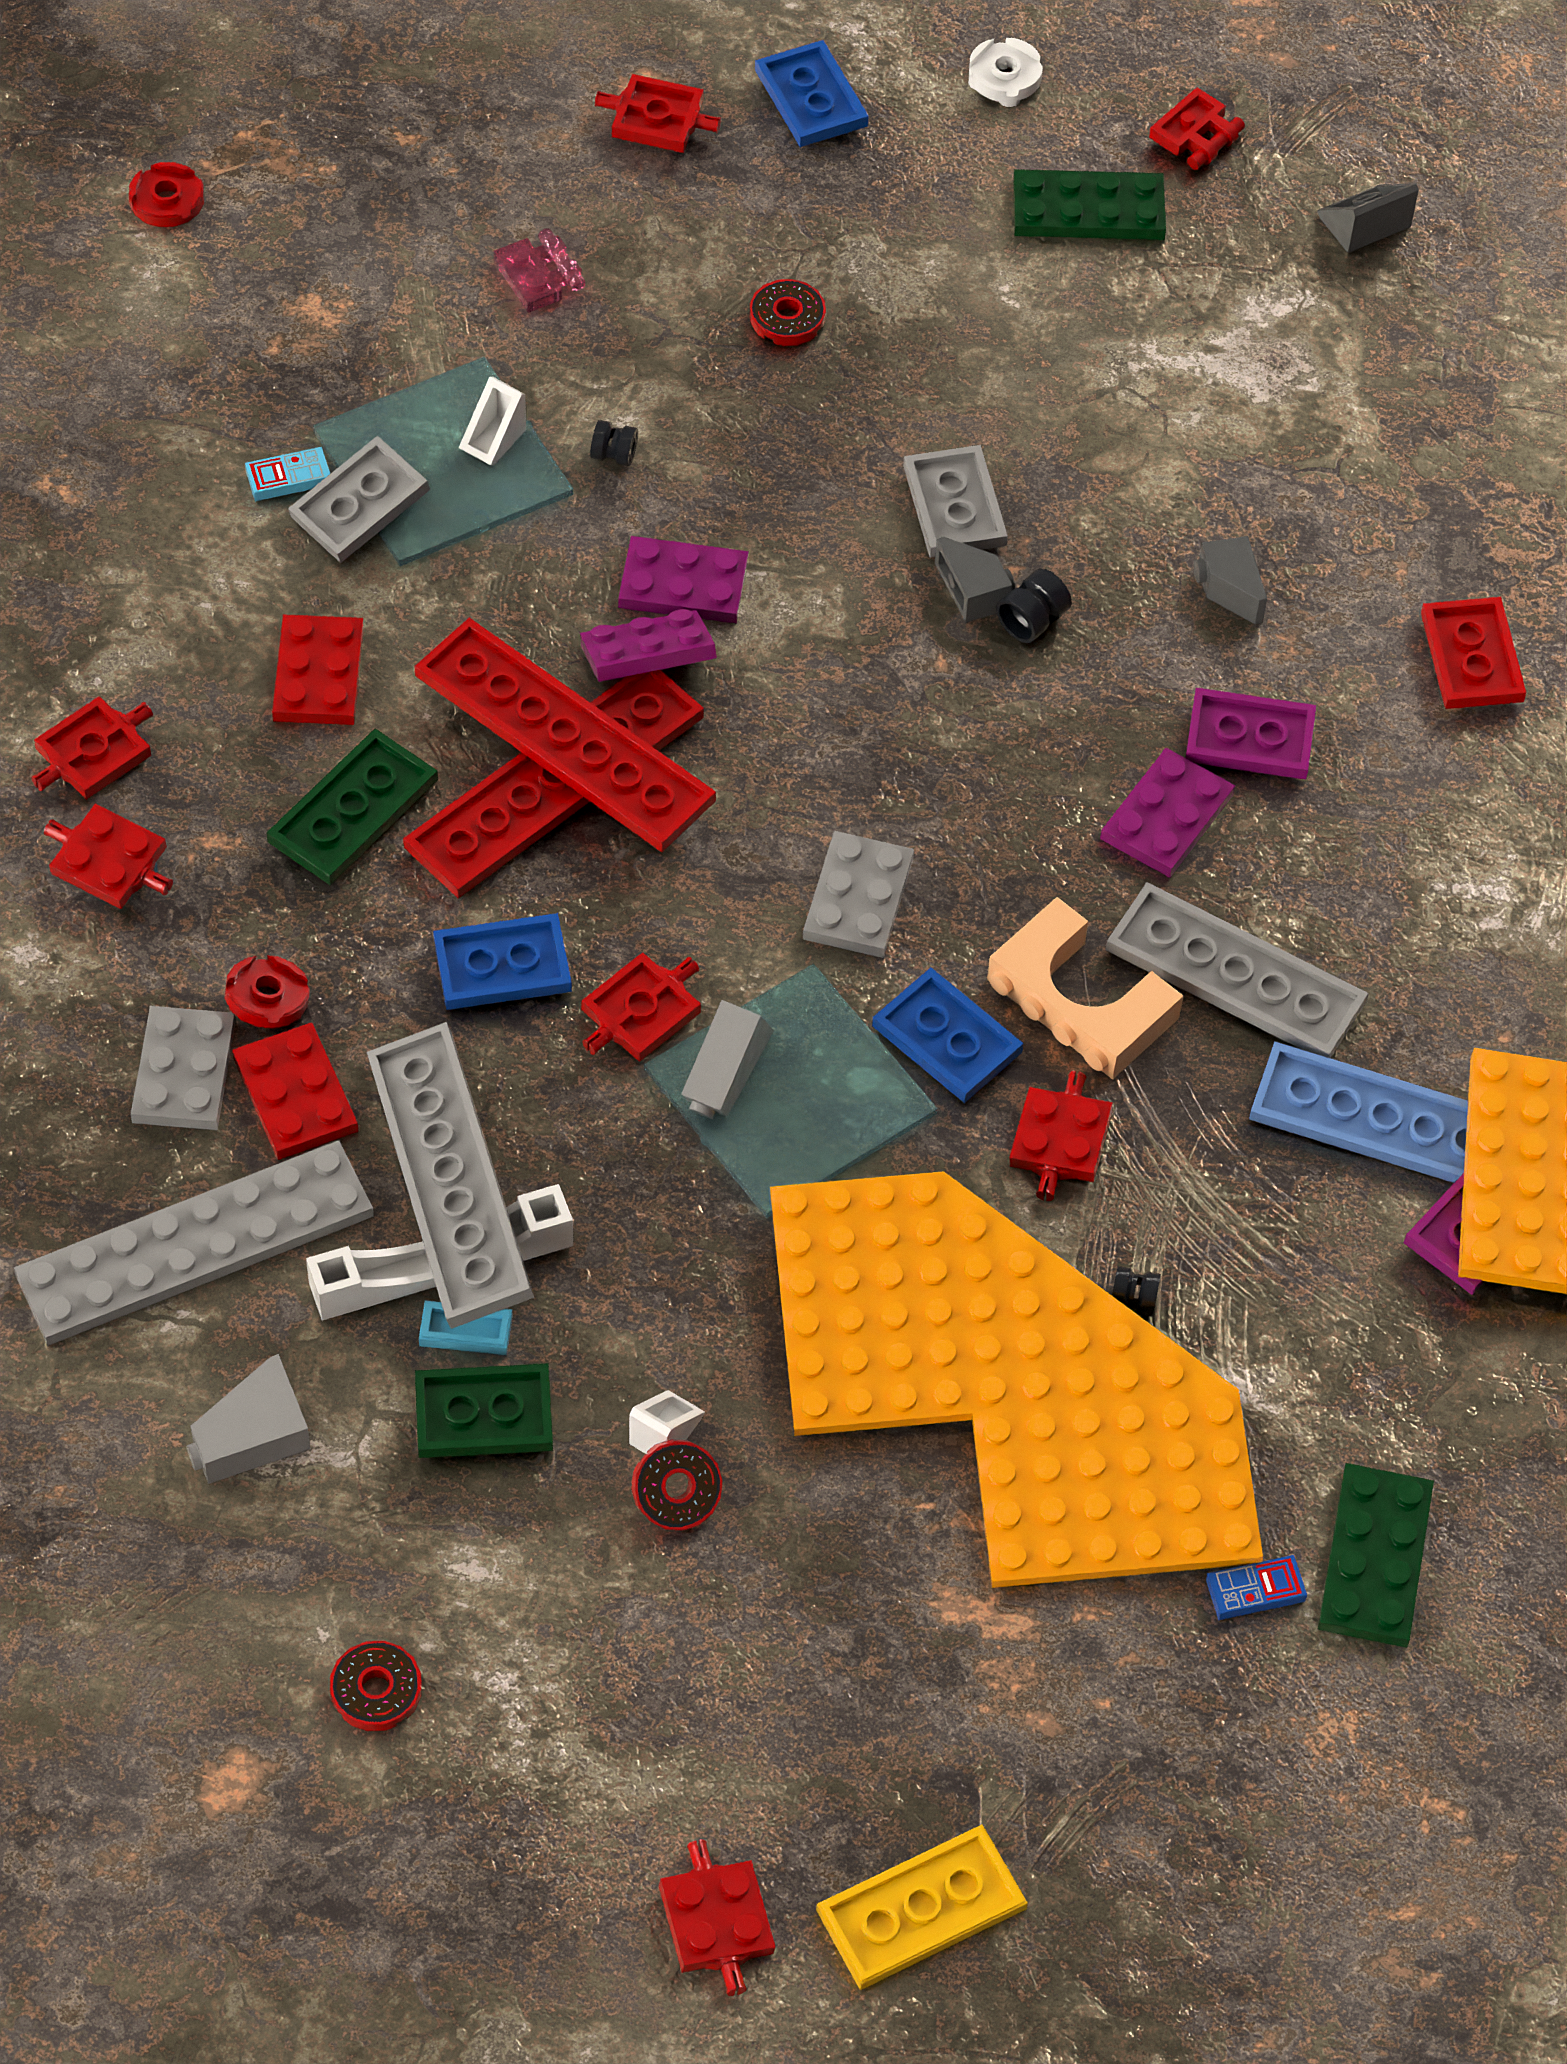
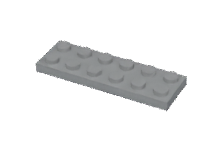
M1146 882L1106 943V951L1148 972L1153 971L1163 980L1301 1050L1331 1058L1366 1004L1369 994Z

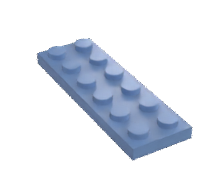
M1274 1041L1249 1120L1455 1183L1464 1173L1467 1100Z

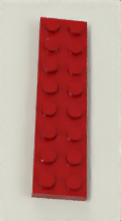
M470 617L414 666L415 676L660 852L669 847L716 802L715 790Z
M662 670L626 676L590 702L658 751L704 718V708ZM521 752L404 837L403 844L404 848L459 899L590 801Z

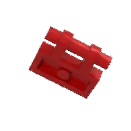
M1197 87L1150 127L1149 138L1176 156L1189 149L1193 154L1188 157L1187 163L1190 168L1197 170L1203 164L1208 165L1215 160L1221 148L1232 145L1238 139L1239 133L1245 128V123L1239 117H1234L1230 122L1225 120L1223 117L1225 116L1226 105ZM1208 130L1215 134L1209 140L1202 137Z

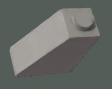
M721 1000L681 1093L687 1101L691 1102L689 1107L691 1111L713 1119L715 1112L726 1117L728 1116L774 1031L761 1015Z
M279 1354L268 1358L191 1425L193 1443L186 1445L194 1470L203 1469L208 1484L309 1450L308 1427Z

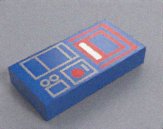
M1294 1555L1207 1573L1206 1583L1218 1620L1302 1603L1307 1598Z

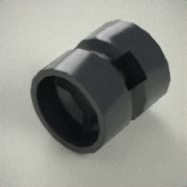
M1039 568L1024 579L1019 588L1013 589L997 603L996 612L1000 623L1011 636L1021 642L1030 643L1048 628L1049 623L1051 624L1070 609L1072 599L1068 588L1058 576L1047 569Z

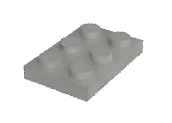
M376 436L291 505L288 511L291 517L342 563L431 489L428 481L379 436Z
M981 445L904 456L903 467L929 557H935L936 542L941 537H947L981 550L1007 546L1008 535Z
M834 831L803 929V940L884 958L912 865L914 849Z
M150 1006L131 1109L132 1123L218 1130L236 1023L234 1013Z

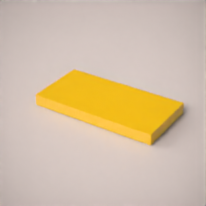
M982 1824L818 1903L816 1911L857 1986L862 1990L1026 1910L1028 1902Z

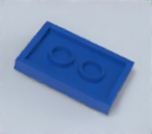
M824 40L755 60V71L799 147L868 127L869 116Z
M558 913L433 931L446 1010L572 992V982Z
M929 968L879 1011L872 1020V1027L963 1103L967 1102L1023 1052V1042L933 968Z

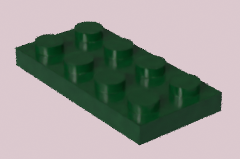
M1014 169V236L1165 240L1164 173Z
M375 728L266 832L267 842L331 885L438 781V770Z
M1345 1463L1317 1630L1405 1648L1408 1647L1434 1480Z

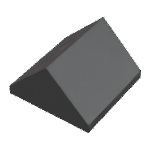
M1417 183L1379 184L1321 208L1317 212L1319 218L1347 253L1411 227L1419 190Z

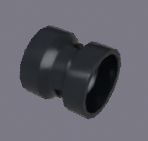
M598 420L591 442V458L602 461L606 458L615 459L617 464L630 466L637 447L638 428L627 425L623 428L614 427L609 421Z
M1117 1266L1112 1296L1126 1307L1136 1309L1140 1315L1153 1317L1161 1274L1146 1272L1140 1275L1135 1274L1131 1268ZM1136 1285L1141 1286L1138 1298H1134Z

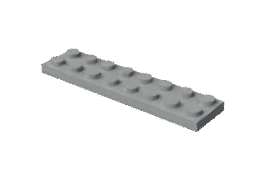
M447 1022L368 1051L369 1062L444 1314L450 1328L458 1327L534 1298L454 1038Z
M337 1140L16 1266L14 1271L46 1344L49 1346L374 1217L373 1207L340 1141Z

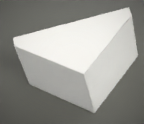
M489 377L459 448L489 465H495L526 431L525 394L495 377Z
M669 1390L660 1393L632 1408L629 1418V1444L647 1454V1451L655 1444L670 1439L686 1440L701 1421L705 1411Z

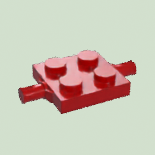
M632 74L628 86L619 96L598 91L595 98V107L616 110V117L612 125L613 138L684 153L690 135L697 128L718 133L721 125V117L700 113L704 100V89Z
M98 696L34 739L36 750L49 762L50 766L31 777L33 784L39 791H43L58 779H62L70 783L87 800L151 756L150 745L137 734L135 728L153 717L151 708L145 702H142L127 714H123L112 709Z
M96 803L82 822L73 829L56 822L54 819H51L49 824L45 826V836L63 843L61 850L49 864L51 874L119 909L123 908L133 893L145 885L164 896L172 888V879L154 871L156 861L167 848L165 838Z
M643 952L581 1001V1010L599 1027L598 1030L582 1041L584 1048L587 1051L590 1050V1054L595 1055L607 1043L613 1041L621 1045L639 1062L642 1061L701 1013V1003L687 992L683 985L687 979L699 971L698 964L695 961L692 962L691 957H687L671 971L657 965Z
M1076 1071L1069 1072L1064 1092L1029 1087L1009 1157L1010 1167L1030 1170L1041 1176L1036 1197L1043 1201L1045 1193L1046 1201L1054 1199L1058 1180L1078 1179L1094 1182L1113 1113V1102L1087 1098L1081 1095L1087 1077L1080 1071L1077 1081Z
M700 1839L698 1846L695 1840L687 1845L694 1869L688 1873L660 1878L659 1889L681 1972L704 1968L721 1970L727 1995L734 1996L735 1992H737V1995H740L747 1990L740 1966L750 1959L774 1954L776 1947L752 1860L725 1866L712 1865L706 1840Z

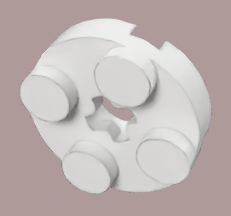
M1006 38V43L999 42L995 44L994 39L987 40L978 45L970 56L968 81L970 87L989 99L999 101L1003 106L1013 107L1018 105L1021 99L1032 95L1041 84L1042 65L1040 63V55L1032 45L1020 39ZM1008 67L1012 68V72H1002L999 70H1005Z

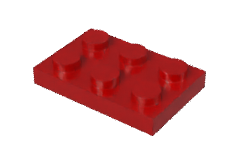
M1501 597L1423 603L1421 616L1445 709L1524 702L1527 692Z
M283 614L272 708L273 722L355 724L364 634L363 618Z
M312 1022L232 1050L233 1060L278 1160L359 1132L358 1122Z

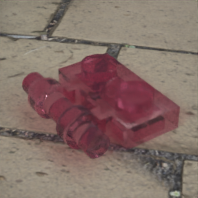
M549 228L541 230L538 234V239L542 243L541 246L534 248L529 239L526 238L493 251L495 264L528 313L562 300V286L569 284L574 291H579L586 285L581 275L582 268L575 259H570L566 253L567 247L561 237L555 236ZM554 261L558 268L549 271L545 264Z

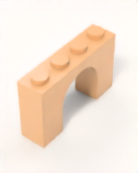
M1056 897L990 956L987 980L997 993L1003 996L1007 995L1021 1006L1023 1012L1030 1019L1038 1020L1050 1029L1060 1043L1065 1046L1070 1045L1080 1053L1090 1067L1096 1071L1104 1072L1113 1080L1179 1019L1183 995L1151 971L1121 999L1109 1005L1089 1007L1074 1003L1065 998L1054 986L1051 976L1085 945L1088 921Z

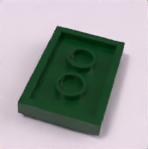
M549 1363L415 1370L419 1458L553 1451Z

